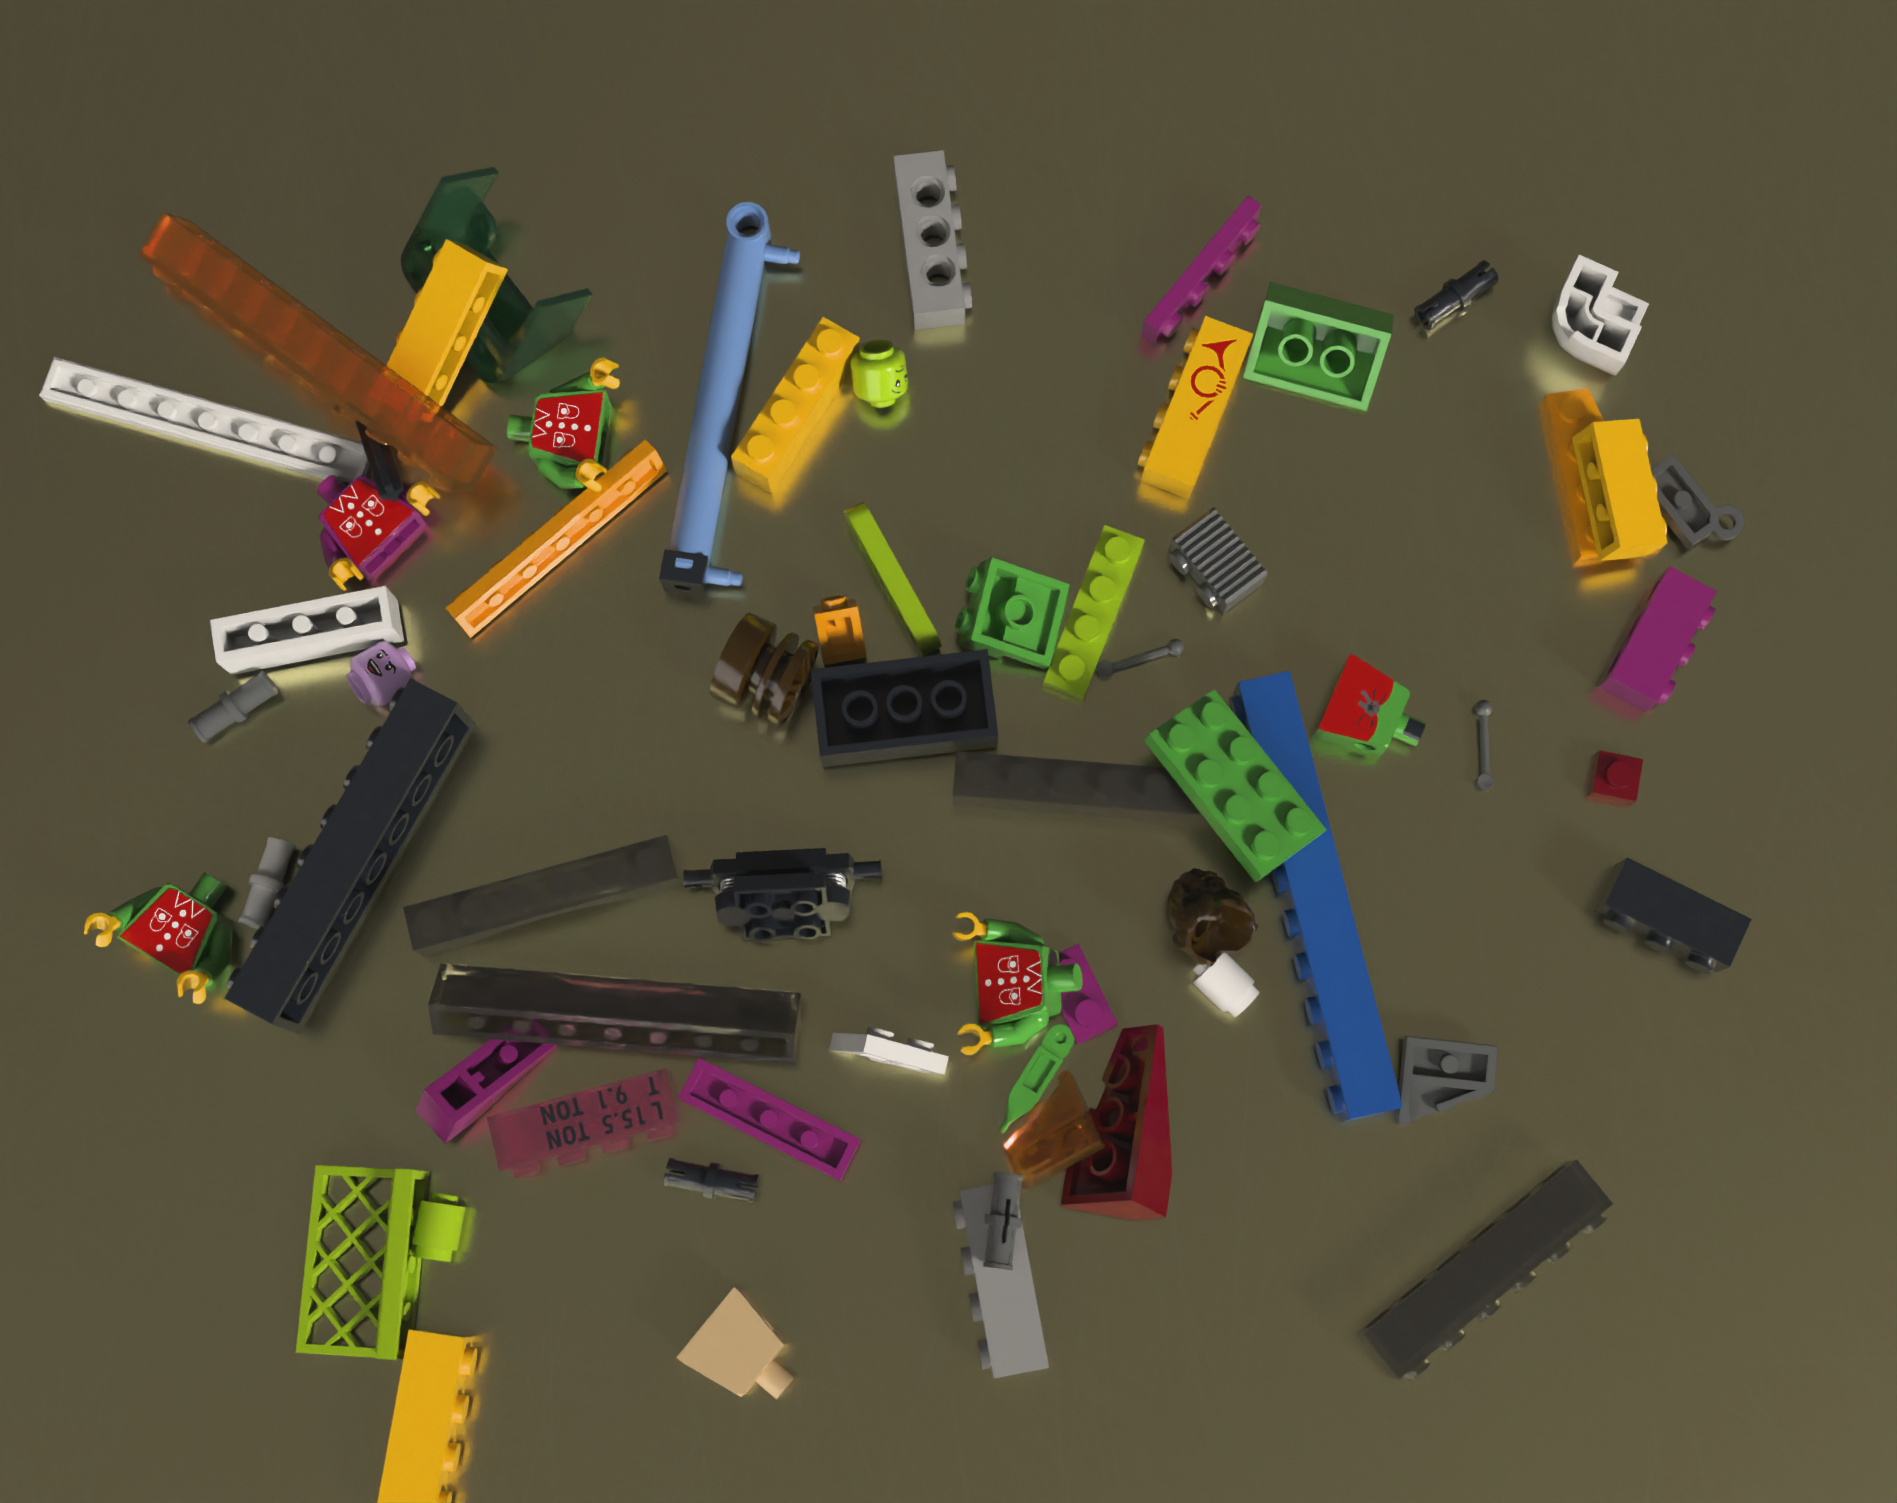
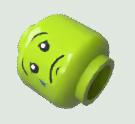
M879 339L865 342L851 357L854 393L861 400L870 402L874 407H887L894 404L895 399L902 396L908 389L905 354L898 347L893 346L891 341Z

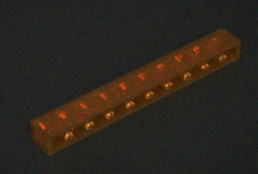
M162 212L139 254L142 259L153 266L151 270L153 275L169 284L174 285L176 283L183 289L181 295L185 299L198 306L208 307L213 311L211 315L213 320L229 329L236 328L243 334L241 340L257 351L268 352L274 357L272 363L277 368L291 375L297 374L305 380L303 387L309 392L321 398L328 397L336 403L334 410L338 414L351 421H360L367 427L365 433L370 438L383 445L390 444L399 451L397 457L402 462L413 468H422L431 475L429 481L434 486L448 493H452L453 490L467 492L474 490L498 447L191 220Z

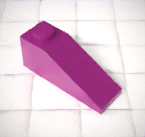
M527 1011L425 1088L415 1111L446 1144L481 1117L555 1049L557 1043Z

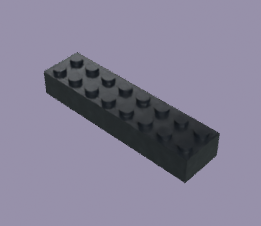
M411 678L405 688L400 687L393 695L389 704V710L391 711L383 726H377L373 730L367 741V754L360 766H353L347 774L343 784V788L346 790L337 805H331L325 812L320 824L322 828L321 833L314 845L309 844L301 853L297 862L299 870L291 884L284 885L277 894L274 901V908L276 910L267 925L263 924L257 929L250 943L252 948L250 955L244 965H238L228 979L227 989L229 991L224 999L272 1025L295 1033L298 1032L475 723L457 702Z

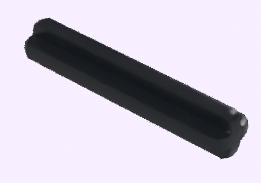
M361 402L358 404L359 409L353 412V416L378 495L381 500L390 499L392 503L397 502L400 499L399 496L405 490L379 409L375 404L367 405L366 402Z

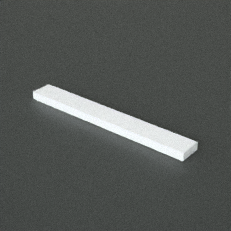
M54 357L39 394L47 402L325 479L330 475H336L347 486L360 475H364L367 478L371 476L369 463L361 442Z

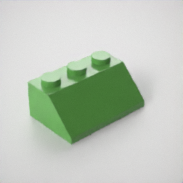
M1270 282L1243 378L1367 411L1392 334L1394 315Z

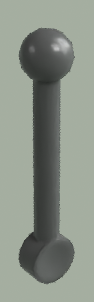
M1172 639L1166 646L1111 663L1108 660H1102L1097 664L1096 673L1100 678L1106 679L1111 677L1115 670L1166 654L1180 655L1184 650V644L1179 639Z
M1480 700L1475 705V711L1479 715L1481 766V775L1476 779V786L1481 791H1488L1495 785V779L1489 772L1488 715L1492 712V705L1487 700Z

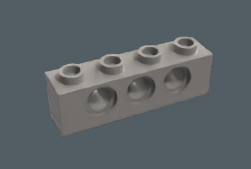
M944 150L893 156L914 329L965 324V309L972 308L970 283L961 282L960 269H967L964 243L956 244L955 230H962L959 204L951 205L949 191H956L954 165L946 166ZM931 196L938 200L932 205H924L919 202L921 198ZM930 235H938L944 240L938 244H928L924 241V238ZM935 274H943L949 278L948 281L942 284H934L928 279Z

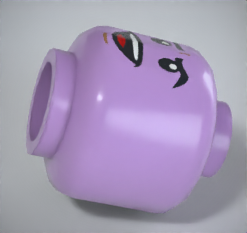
M381 641L351 659L349 665L350 672L346 675L352 691L363 704L370 702L375 706L382 707L390 703L393 695L400 687L405 688L410 678L413 679L411 671L416 669V666L404 647L396 649L390 643Z

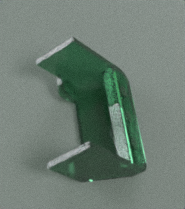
M495 167L441 177L401 254L403 274L416 293L424 286L433 268L434 256L443 247L446 239L467 245L498 263L489 251L496 239L497 224L495 218L483 203L499 174ZM506 273L466 359L478 375L487 383H496L509 379L566 339L593 294L586 288L539 300L532 307Z

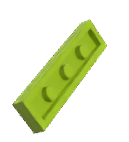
M1104 525L1052 658L1051 665L1043 681V686L1084 701L1145 539Z

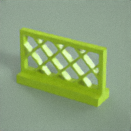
M315 1165L296 1353L371 1357L390 1360L404 1358L408 1330L415 1329L422 1258L414 1257L416 1245L412 1244L419 1202L420 1200L427 1201L430 1171ZM329 1175L342 1176L352 1189L336 1206L327 1196ZM354 1177L366 1178L359 1184ZM378 1178H391L390 1198L378 1208L365 1190ZM359 1198L372 1215L354 1230L341 1213L353 1201ZM387 1212H388V1220H387L386 1217L384 1216ZM335 1220L348 1237L330 1252L322 1242L323 1229ZM378 1222L386 1232L385 1245L373 1255L360 1237ZM354 1244L367 1262L349 1277L336 1259ZM384 1258L382 1266L379 1262ZM330 1266L343 1284L331 1296L325 1299L317 1289L318 1276ZM373 1269L382 1280L381 1292L369 1302L355 1284ZM349 1291L362 1310L345 1325L331 1306ZM315 1302L319 1306L317 1309H315ZM379 1305V1312L377 1313L375 1308ZM325 1314L338 1332L325 1344L311 1343L313 1323ZM367 1316L377 1327L375 1347H362L351 1333ZM344 1338L349 1346L337 1344Z

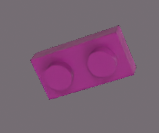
M1079 943L1059 952V965L1077 963L1082 972L1081 990L1061 992V1014L1066 1025L1071 1029L1076 1045H1079L1117 1027L1118 1023Z

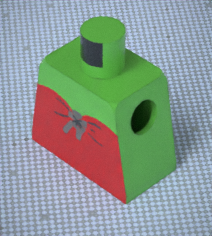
M1349 654L1341 668L1312 738L1373 755H1382L1388 748L1392 737L1416 747L1425 729L1426 722L1403 713L1411 694L1407 688L1357 656Z

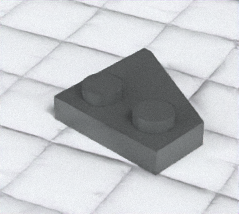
M1404 1035L1399 1094L1403 1108L1397 1109L1396 1123L1407 1125L1412 1123L1413 1120L1437 1111L1442 1112L1457 1106L1458 1103L1474 1100L1493 1093L1498 1046Z

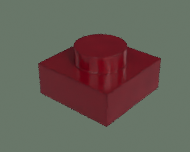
M1599 750L1595 753L1588 796L1629 805L1637 802L1643 759Z

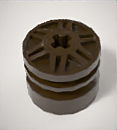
M750 612L739 621L730 635L715 667L709 693L711 697L736 709L741 707L753 694L752 716L760 719L769 710L768 724L780 728L789 719L794 709L799 706L812 680L810 669H814L819 647L817 643L807 639L798 648L799 637L798 634L793 632L788 633L777 647L774 646L777 635L776 624Z

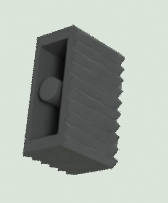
M1213 507L1171 539L1169 549L1172 553L1169 554V558L1175 568L1183 575L1189 572L1199 584L1196 590L1203 602L1210 608L1217 606L1223 614L1259 588L1268 575L1266 569L1256 560L1244 542L1239 539L1238 535L1234 533L1233 529L1229 527L1228 523L1223 520L1222 516Z

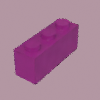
M1669 566L1656 579L1599 688L1643 712H1647L1657 703L1663 705L1676 685V682L1671 677L1677 665L1683 668L1695 650L1696 645L1690 642L1697 629L1700 631L1705 629L1716 608L1710 606L1717 591Z

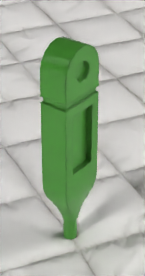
M1064 1024L1053 1026L1042 1040L1041 1046L1039 1045L1009 1094L1005 1120L999 1128L1001 1133L1005 1134L1012 1123L1029 1113L1039 1101L1061 1066L1063 1059L1066 1058L1074 1044L1075 1038L1069 1026Z

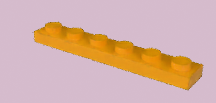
M645 439L635 448L628 450L621 457L620 461L610 468L607 473L594 479L602 485L600 492H594L587 487L569 504L559 508L554 517L541 528L527 535L522 543L503 560L494 563L488 572L470 588L461 591L445 609L470 638L666 473L668 470L656 449Z

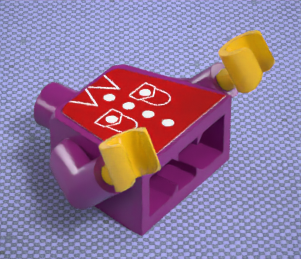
M330 475L320 483L317 488V494L329 505L318 517L325 526L319 537L325 564L329 568V576L342 592L347 590L345 583L351 577L357 576L359 580L365 578L367 581L372 579L426 525L418 511L427 516L430 511L425 507L426 503L432 498L439 500L441 497L426 482L420 481L414 484L402 481L405 491L399 496V501L393 503L390 499L381 500L374 480H370L364 475L358 476L348 486L336 475Z

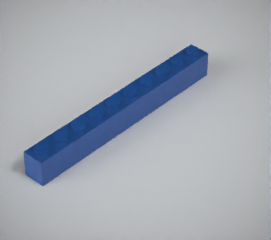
M1287 671L1238 682L1233 692L1234 696L1229 697L1230 709L1327 829L1322 835L1272 871V876L1277 892H1284L1288 910H1283V920L1288 936H1295L1299 953L1294 954L1296 972L1300 980L1306 979L1310 993V997L1305 998L1307 1015L1310 1023L1317 1024L1322 1041L1316 1042V1050L1322 1069L1329 1068L1333 1086L1327 1087L1331 1109L1334 1114L1340 1113L1342 1122L1403 1108L1291 673Z

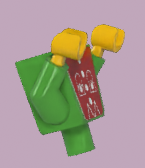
M604 357L596 359L589 372L550 389L546 394L537 395L533 417L510 415L508 419V440L529 442L528 453L533 463L537 465L538 471L561 489L588 487L594 492H600L602 489V485L594 479L602 476L603 472L607 473V469L603 466L612 410L608 394L602 389L604 386L616 389L620 384L619 379L609 375L613 369L619 367V364Z
M203 872L190 893L171 883H167L163 887H155L108 912V914L99 912L90 915L85 922L84 934H89L94 929L103 930L96 937V945L105 947L111 942L113 931L120 932L117 936L118 939L178 976V997L183 996L186 990L194 988L193 1003L201 1004L206 999L205 986L212 985L231 963L232 932L229 929L231 919L213 909V906L227 885L208 873Z
M968 912L960 913L954 917L958 919L965 918L972 925L971 932L968 935L952 933L956 939L964 941L971 939L975 935L981 937V940L974 941L978 1025L966 1024L957 1033V1035L971 1033L977 1039V1045L961 1048L960 1051L965 1055L977 1053L982 1045L985 1044L989 1048L1026 1043L1047 1026L1050 1016L1061 1012V992L1081 990L1082 972L1080 966L1077 963L1059 965L1057 949L1046 947L1041 935L1017 922L988 918L979 922L976 916Z

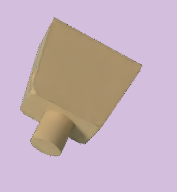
M733 1287L676 1357L685 1365L740 1397L744 1396L756 1382L777 1400L794 1379V1376L774 1360L784 1348L786 1342L739 1287Z

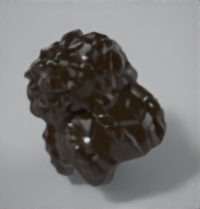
M1193 868L1191 871L1181 874L1180 878L1173 882L1167 902L1170 906L1168 917L1176 928L1172 938L1177 949L1190 954L1191 958L1196 959L1200 965L1213 966L1217 961V954H1236L1251 942L1252 935L1258 928L1255 916L1238 892L1227 888L1225 880L1219 877L1217 873Z

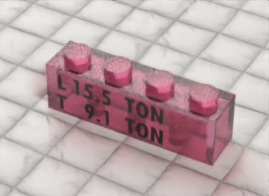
M666 1068L487 1117L499 1171L505 1173L513 1172L514 1179L540 1173V1164L558 1160L559 1166H565L586 1160L584 1152L602 1147L603 1154L627 1149L630 1147L629 1139L646 1135L648 1142L668 1138L675 1135L673 1127L684 1125L672 1075Z

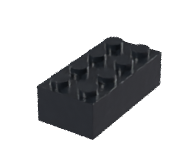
M988 649L810 669L819 753L823 767L998 747V728Z

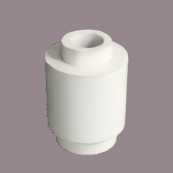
M1219 953L1216 956L1217 961L1213 966L1200 965L1199 963L1194 966L1192 970L1197 974V977L1192 983L1223 1013L1228 1011L1235 1018L1251 1004L1260 992L1253 986L1255 981L1227 953Z

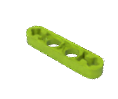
M861 502L843 511L850 530L919 654L923 657L942 647L934 626L866 504Z

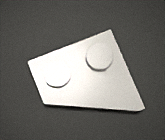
M867 1027L866 1034L833 1033L829 1050L842 1054L854 1053L868 1057L872 1061L923 1073L945 1074L948 1056L933 1052L934 1044L908 1038L905 1045L893 1041L894 1033L873 1027Z

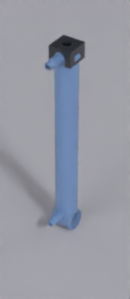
M742 202L735 205L729 211L726 218V242L669 548L668 550L664 549L659 576L664 591L707 597L709 584L723 586H740L742 584L743 574L741 572L712 567L710 558L764 262L798 264L800 261V252L798 250L770 245L771 231L768 216L759 204L753 202ZM746 226H755L758 228V230L751 235H744L740 233V230Z

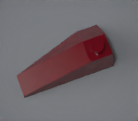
M1158 1024L1123 1028L1102 1077L1106 1087L1096 1109L1090 1107L1085 1118V1122L1090 1125L1080 1149L1073 1147L1068 1159L1061 1206L1129 1220L1166 1218L1172 1180V1157L1164 1030Z

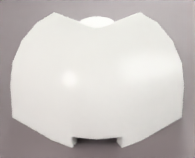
M1579 254L1555 301L1552 314V328L1560 347L1574 358L1616 376L1626 363L1642 328L1640 322L1649 303L1612 287L1619 273L1618 271Z

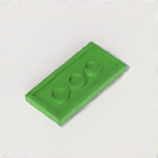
M1215 689L1150 732L1144 739L1148 747L1255 883L1327 830Z

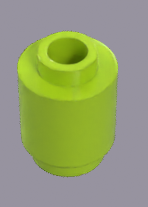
M431 1192L429 1201L420 1200L412 1238V1244L416 1245L414 1257L451 1262L453 1251H458L466 1207L457 1206L458 1196Z

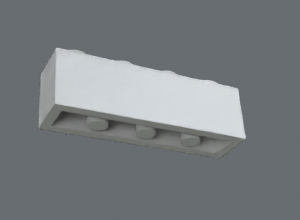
M386 586L210 620L216 663L231 675L367 649L381 641L390 644L404 641L398 600Z

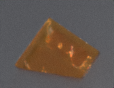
M1068 1069L1062 1071L1056 1078L1060 1084L1043 1104L1041 1101H1038L1028 1114L1026 1123L1016 1129L1004 1145L1014 1173L1024 1176L1021 1186L1025 1190L1105 1148L1076 1079Z

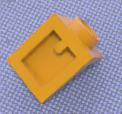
M834 595L821 599V605L814 606L813 612L823 664L828 665L866 658L856 600H847L846 595Z

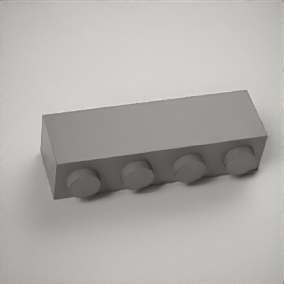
M994 1184L959 1190L961 1200L952 1202L957 1229L966 1228L969 1247L960 1249L965 1276L974 1274L978 1293L969 1294L974 1323L983 1321L986 1340L977 1341L982 1370L992 1368L993 1378L1046 1369L1049 1368L1022 1224L1021 1228H1016L1012 1261L1013 1270L983 1267L989 1224H985V1215L991 1212ZM1020 1209L1018 1210V1218H1021Z

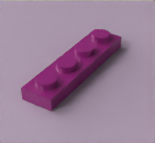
M1249 195L1244 199L1145 318L1141 333L1144 339L1155 346L1163 335L1169 338L1174 334L1184 318L1180 314L1189 304L1195 307L1203 299L1210 287L1206 283L1216 272L1221 276L1235 258V254L1232 253L1240 242L1247 245L1259 230L1261 223L1257 220L1262 206Z
M699 1057L678 1096L679 1100L839 1181L842 1180L861 1142V1139Z

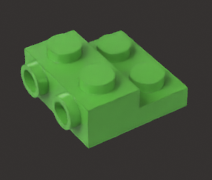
M994 557L980 562L978 567L973 566L965 582V590L971 592L968 608L963 607L960 610L955 622V632L961 634L959 645L974 651L988 649V655L995 658L1006 656L1042 669L1050 667L1070 584Z

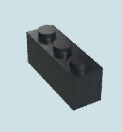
M1628 857L1614 866L1594 909V912L1605 917L1603 922L1609 927L1624 933L1632 930L1646 937L1644 942L1651 948L1663 953H1670L1672 950L1686 957V964L1706 974H1711L1712 971L1719 972L1731 966L1752 920Z

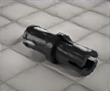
M1482 260L1477 266L1457 280L1451 278L1446 281L1441 291L1424 303L1417 305L1414 308V312L1418 321L1422 322L1426 318L1428 320L1423 323V327L1431 330L1436 324L1456 310L1464 311L1470 306L1469 304H1471L1473 298L1497 284L1499 278L1495 269L1491 268L1489 271H1485V269L1490 267V263Z
M669 1158L666 1169H669V1172L684 1174V1176L665 1173L664 1187L666 1188L673 1187L703 1193L704 1198L712 1200L716 1195L747 1201L751 1204L755 1202L756 1190L739 1186L758 1188L760 1174H748L721 1169L720 1164L710 1162L709 1166L675 1160V1158Z

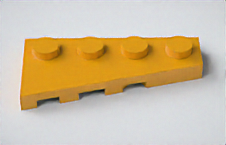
M1588 388L1546 394L1542 399L1576 561L1598 559L1572 437L1592 422L1604 421Z

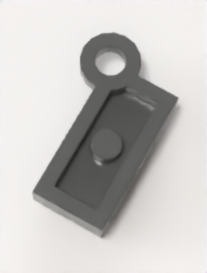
M1674 453L1651 468L1652 475L1657 482V498L1661 516L1687 550L1710 534L1721 540H1731L1743 530L1745 523L1741 511L1731 505H1721L1716 508ZM1719 517H1730L1733 521L1732 529L1722 528L1719 524Z

